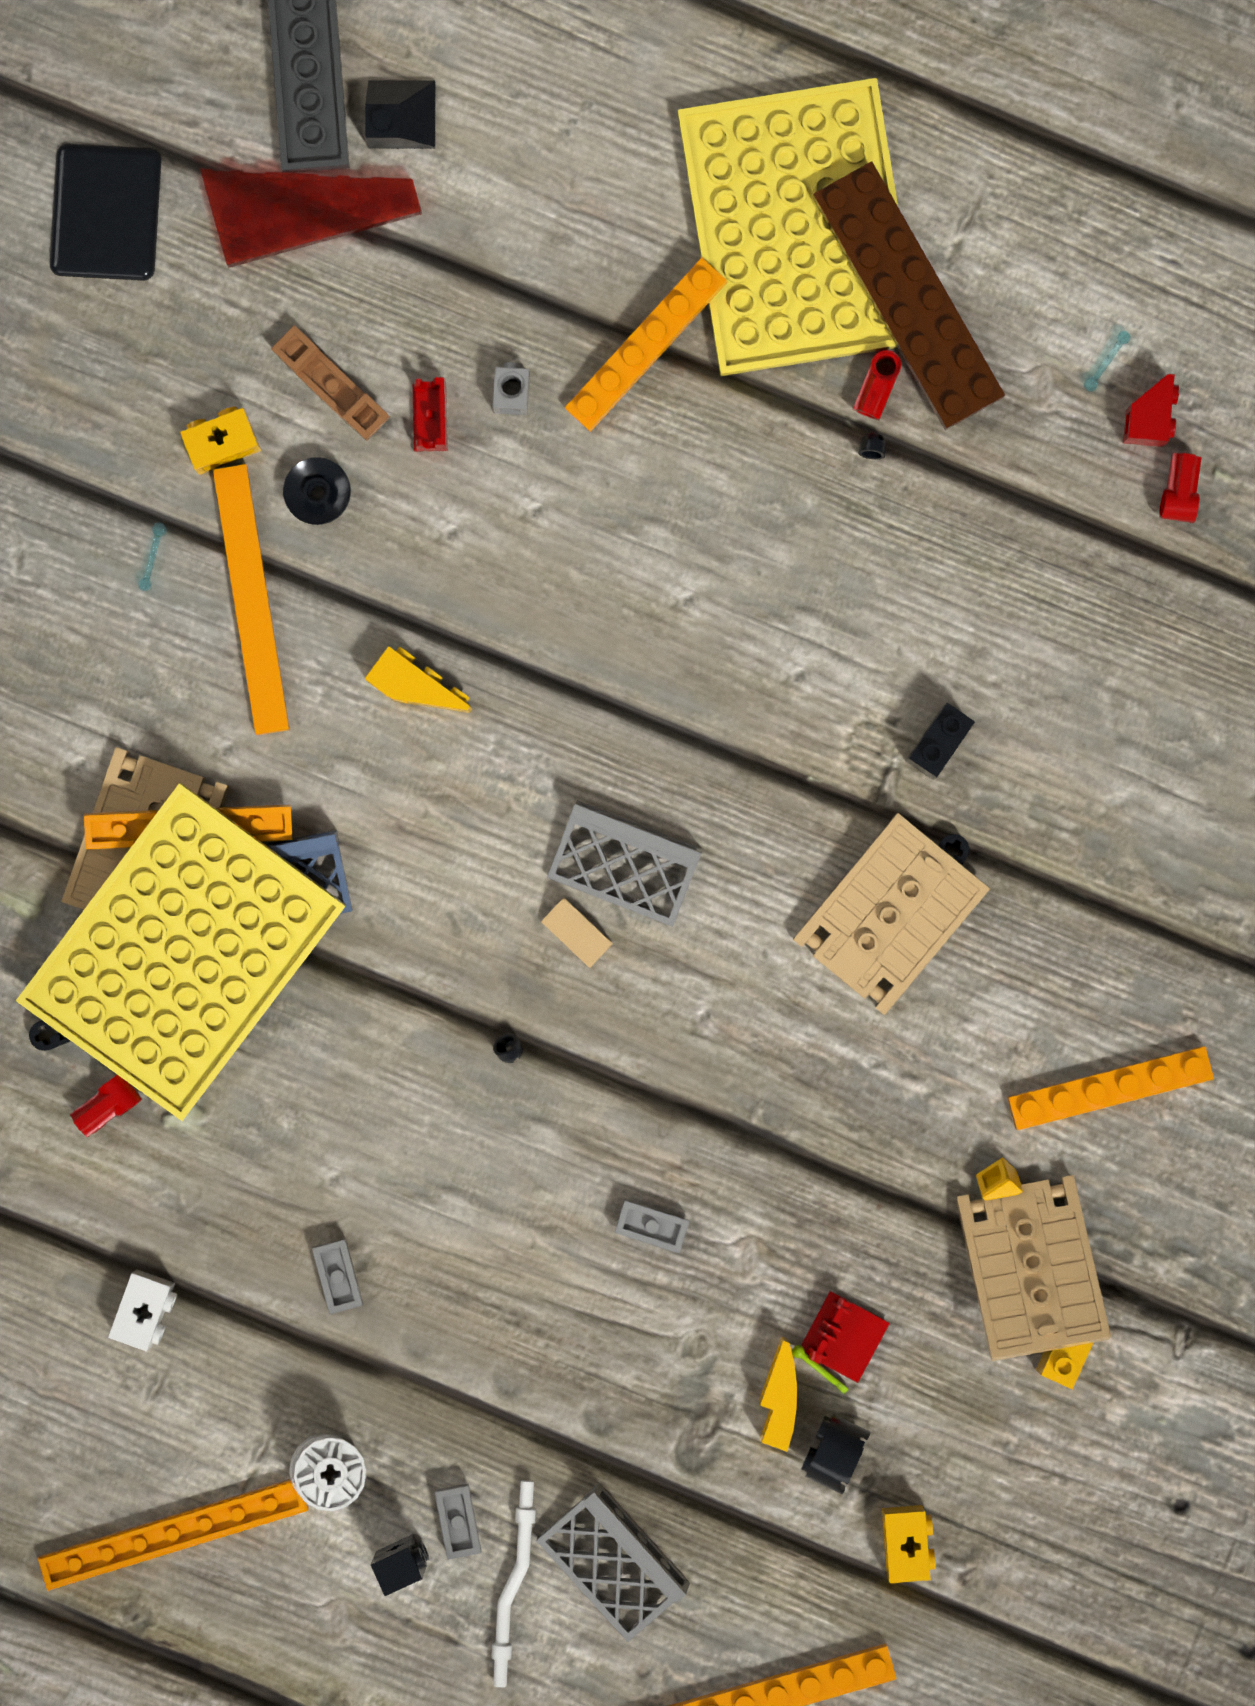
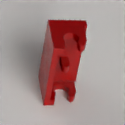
M435 377L433 381H422L420 378L415 379V384H412L414 452L448 451L447 389L445 378Z

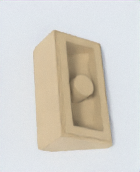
M564 897L541 921L589 968L613 944Z

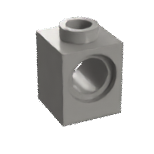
M507 362L503 363V367H495L494 413L528 415L530 372L529 369H523V364ZM511 380L517 381L521 385L520 391L515 395L505 394L502 388L506 382Z

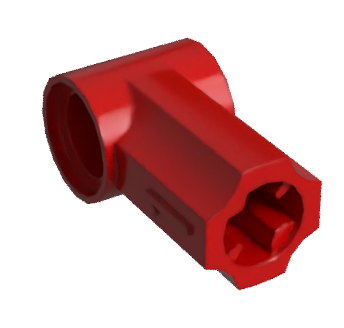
M884 350L878 352L873 357L852 410L868 418L880 420L901 370V360L896 353ZM883 359L891 361L894 365V373L888 376L881 375L876 369V363Z
M1173 453L1171 455L1167 488L1163 491L1160 503V518L1189 523L1196 521L1200 501L1197 487L1202 457L1189 453Z
M116 1075L102 1085L96 1095L73 1111L70 1116L77 1128L86 1137H89L114 1117H120L129 1111L142 1098L130 1083Z

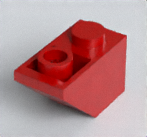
M1167 374L1126 409L1124 444L1164 447L1169 442V438H1174L1176 418H1171L1172 405L1177 404L1179 397V385L1174 384L1175 374Z

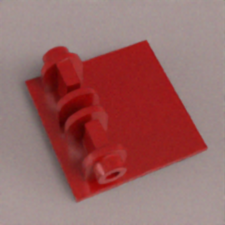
M829 1291L801 1346L805 1349V1353L810 1360L818 1364L821 1363L858 1383L890 1323Z

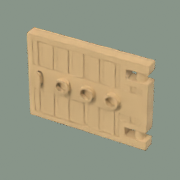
M115 747L93 813L159 810L180 782L197 795L210 799L209 803L215 808L223 807L230 786L216 782L215 786L204 783L206 778L141 755H139L137 760L128 757L129 751ZM123 769L133 772L130 782L120 779ZM84 835L61 902L84 910L131 847L86 849Z
M897 813L793 940L801 947L806 943L814 949V958L864 999L868 995L878 1002L875 1008L885 1015L990 888ZM820 925L830 933L825 940L814 933ZM883 977L892 984V987L887 992L877 985Z
M1074 1175L1062 1177L1061 1184L1050 1186L1049 1180L1022 1184L1023 1192L1014 1196L986 1201L983 1198L970 1201L969 1194L957 1196L956 1198L991 1361L1104 1341L1111 1338ZM1064 1197L1066 1205L1055 1207L1053 1199ZM985 1212V1221L974 1222L973 1214Z

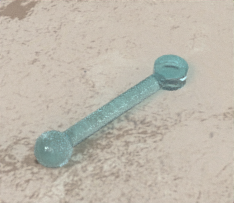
M1121 331L1118 334V341L1095 374L1084 382V387L1087 391H1094L1097 388L1099 378L1123 344L1130 341L1131 336L1127 331Z
M158 522L152 528L155 534L144 576L138 582V587L142 591H147L151 588L150 576L161 537L167 532L163 523Z

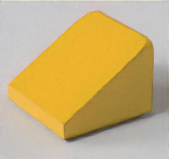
M1003 1157L976 1174L981 1195L985 1201L1014 1196L1023 1192L1016 1169Z

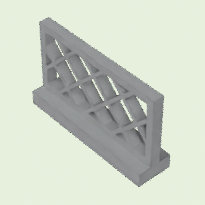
M577 800L547 878L673 927L703 849ZM574 825L587 828L593 842L576 849L571 838ZM595 832L605 835V837L598 839ZM611 838L620 841L625 854L607 861L600 843ZM567 843H569L572 851L564 854ZM626 844L636 847L637 849H634L629 852V849ZM596 846L603 863L586 870L578 853ZM641 851L651 853L657 866L639 873L632 855ZM574 855L581 873L570 878L557 873L561 860ZM658 856L669 861L661 864ZM627 858L635 875L617 883L610 865ZM673 863L687 867L688 870L684 880L670 885L663 868ZM605 867L613 885L600 890L593 887L588 874ZM659 870L666 888L649 895L641 877ZM584 877L586 884L577 881V879ZM637 880L644 897L634 902L624 899L620 886ZM681 886L678 896L676 898L673 889H676ZM615 889L618 896L608 892ZM669 892L674 903L670 916L657 912L651 899ZM647 901L649 908H646L639 904Z
M599 1482L589 1490L583 1499L536 1540L627 1642L674 1602L680 1601L687 1594L690 1585L685 1577ZM585 1507L595 1517V1529L576 1527V1515ZM571 1520V1527L564 1526ZM556 1532L569 1533L570 1550L556 1549L548 1539ZM575 1534L594 1535V1552L575 1551ZM599 1536L613 1537L618 1543V1554L599 1553ZM623 1549L628 1555L622 1554ZM574 1557L593 1559V1575H580L574 1569ZM598 1559L617 1561V1577L598 1576ZM622 1561L635 1562L641 1568V1579L621 1578ZM645 1574H646L651 1580H645ZM597 1583L616 1584V1601L602 1600L597 1594ZM621 1585L640 1586V1603L620 1601ZM645 1587L659 1588L667 1598L660 1604L644 1603ZM620 1608L639 1610V1622L631 1629L620 1620ZM644 1610L650 1611V1612L644 1617Z

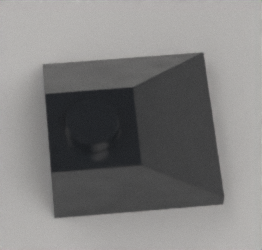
M368 80L365 102V139L368 148L435 149V80Z

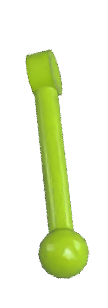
M795 1345L792 1348V1355L795 1358L804 1360L842 1393L845 1394L849 1390L845 1384L835 1378L821 1365L810 1360L803 1346Z

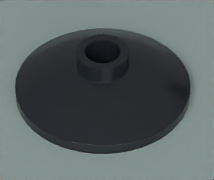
M320 457L308 458L297 463L287 474L283 486V497L289 511L300 521L311 525H323L339 518L346 510L351 496L350 482L344 470L335 462ZM317 487L324 489V496L320 499H315L312 496L313 490Z

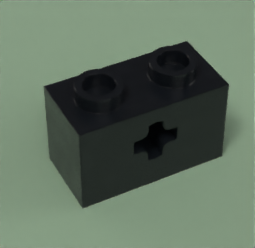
M949 703L944 704L905 761L930 779H936L975 721Z
M413 1534L377 1550L370 1565L384 1596L422 1580L429 1555L422 1540L417 1542Z

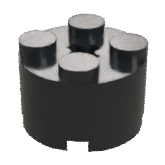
M835 1414L831 1418L824 1416L815 1437L820 1440L818 1448L810 1447L802 1464L801 1470L806 1472L805 1477L843 1495L846 1486L841 1484V1482L849 1483L864 1450L865 1442L860 1439L862 1437L868 1440L871 1431Z

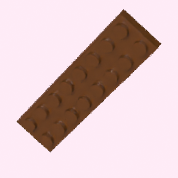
M873 162L865 164L815 192L812 198L944 430L946 431L1003 399L1005 394Z

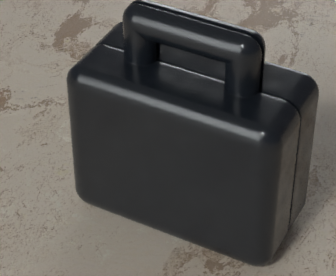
M69 143L63 144L58 148L56 153L50 248V269L55 275L137 281L149 280L154 275L162 161L161 155L157 150L141 147Z

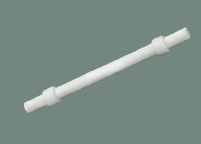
M521 1480L520 1502L519 1507H516L515 1522L518 1523L517 1559L497 1603L496 1641L492 1643L491 1658L494 1659V1687H507L508 1660H511L512 1644L509 1643L511 1604L530 1565L532 1524L535 1523L536 1508H533V1480Z

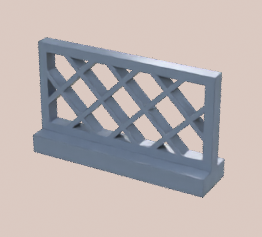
M337 830L265 844L288 862L294 861L305 868V875L311 872L325 881L324 889L331 885L340 891L343 903L346 904L340 914L352 912L353 909ZM333 854L336 868L329 878L312 867L319 856ZM313 858L309 865L302 860ZM336 873L338 875L339 884L332 880Z

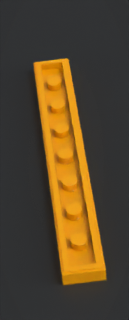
M243 464L213 469L255 734L259 736L289 731V719L248 466Z
M291 1479L50 1552L39 1556L37 1559L46 1589L49 1591L308 1511L309 1506L292 1486Z

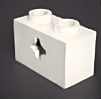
M138 1269L132 1272L108 1338L146 1352L152 1348L153 1344L159 1345L165 1331V1326L161 1324L165 1312H171L177 1297V1293L172 1292L175 1283ZM148 1304V1311L152 1315L143 1319L141 1318L142 1311L138 1310V1308Z

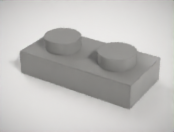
M625 1199L615 1233L680 1253L690 1220Z
M347 1239L313 1247L312 1250L329 1314L363 1306L364 1303Z
M469 1483L435 1490L447 1560L480 1554L482 1550Z

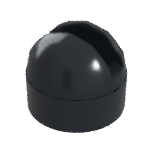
M869 432L864 435L860 441L858 454L863 458L872 460L885 458L886 441L884 437L875 432Z
M507 1033L495 1041L493 1051L501 1061L514 1063V1060L521 1058L523 1046L514 1034ZM509 1046H512V1048H511L510 1050H508V1051L506 1050V1048H508Z

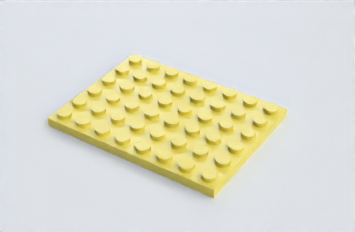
M877 78L679 109L677 114L700 254L705 261L727 280V284L709 302L720 376L898 348L812 198L815 192L872 161L898 206Z
M180 782L16 999V1002L183 1121L339 916L346 904Z

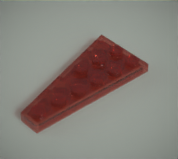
M200 168L228 268L422 214L413 179L387 177L352 178L345 175L331 177L319 176L318 174L284 172L248 173L242 170H230L228 172Z

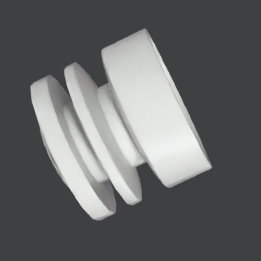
M323 1433L309 1437L297 1447L291 1457L289 1474L292 1486L307 1504L317 1510L335 1511L347 1507L358 1498L365 1484L366 1468L363 1457L355 1446L338 1435ZM329 1464H331L334 1470L338 1471L337 1475L331 1477V1482H327L323 1476H320V1473L326 1471Z

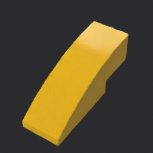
M781 1336L759 1398L760 1406L770 1409L760 1439L764 1444L788 1452L797 1410V1381L790 1343L787 1338Z

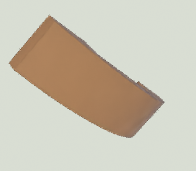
M295 325L271 348L325 404L366 441L390 418L371 397L356 386Z

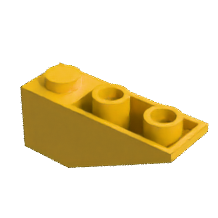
M388 646L365 677L368 683L394 702L470 713L472 710L471 706L467 704L470 698L454 686L451 691L440 684L443 679L440 675L427 666L423 671L412 664L416 658L400 646L396 651Z

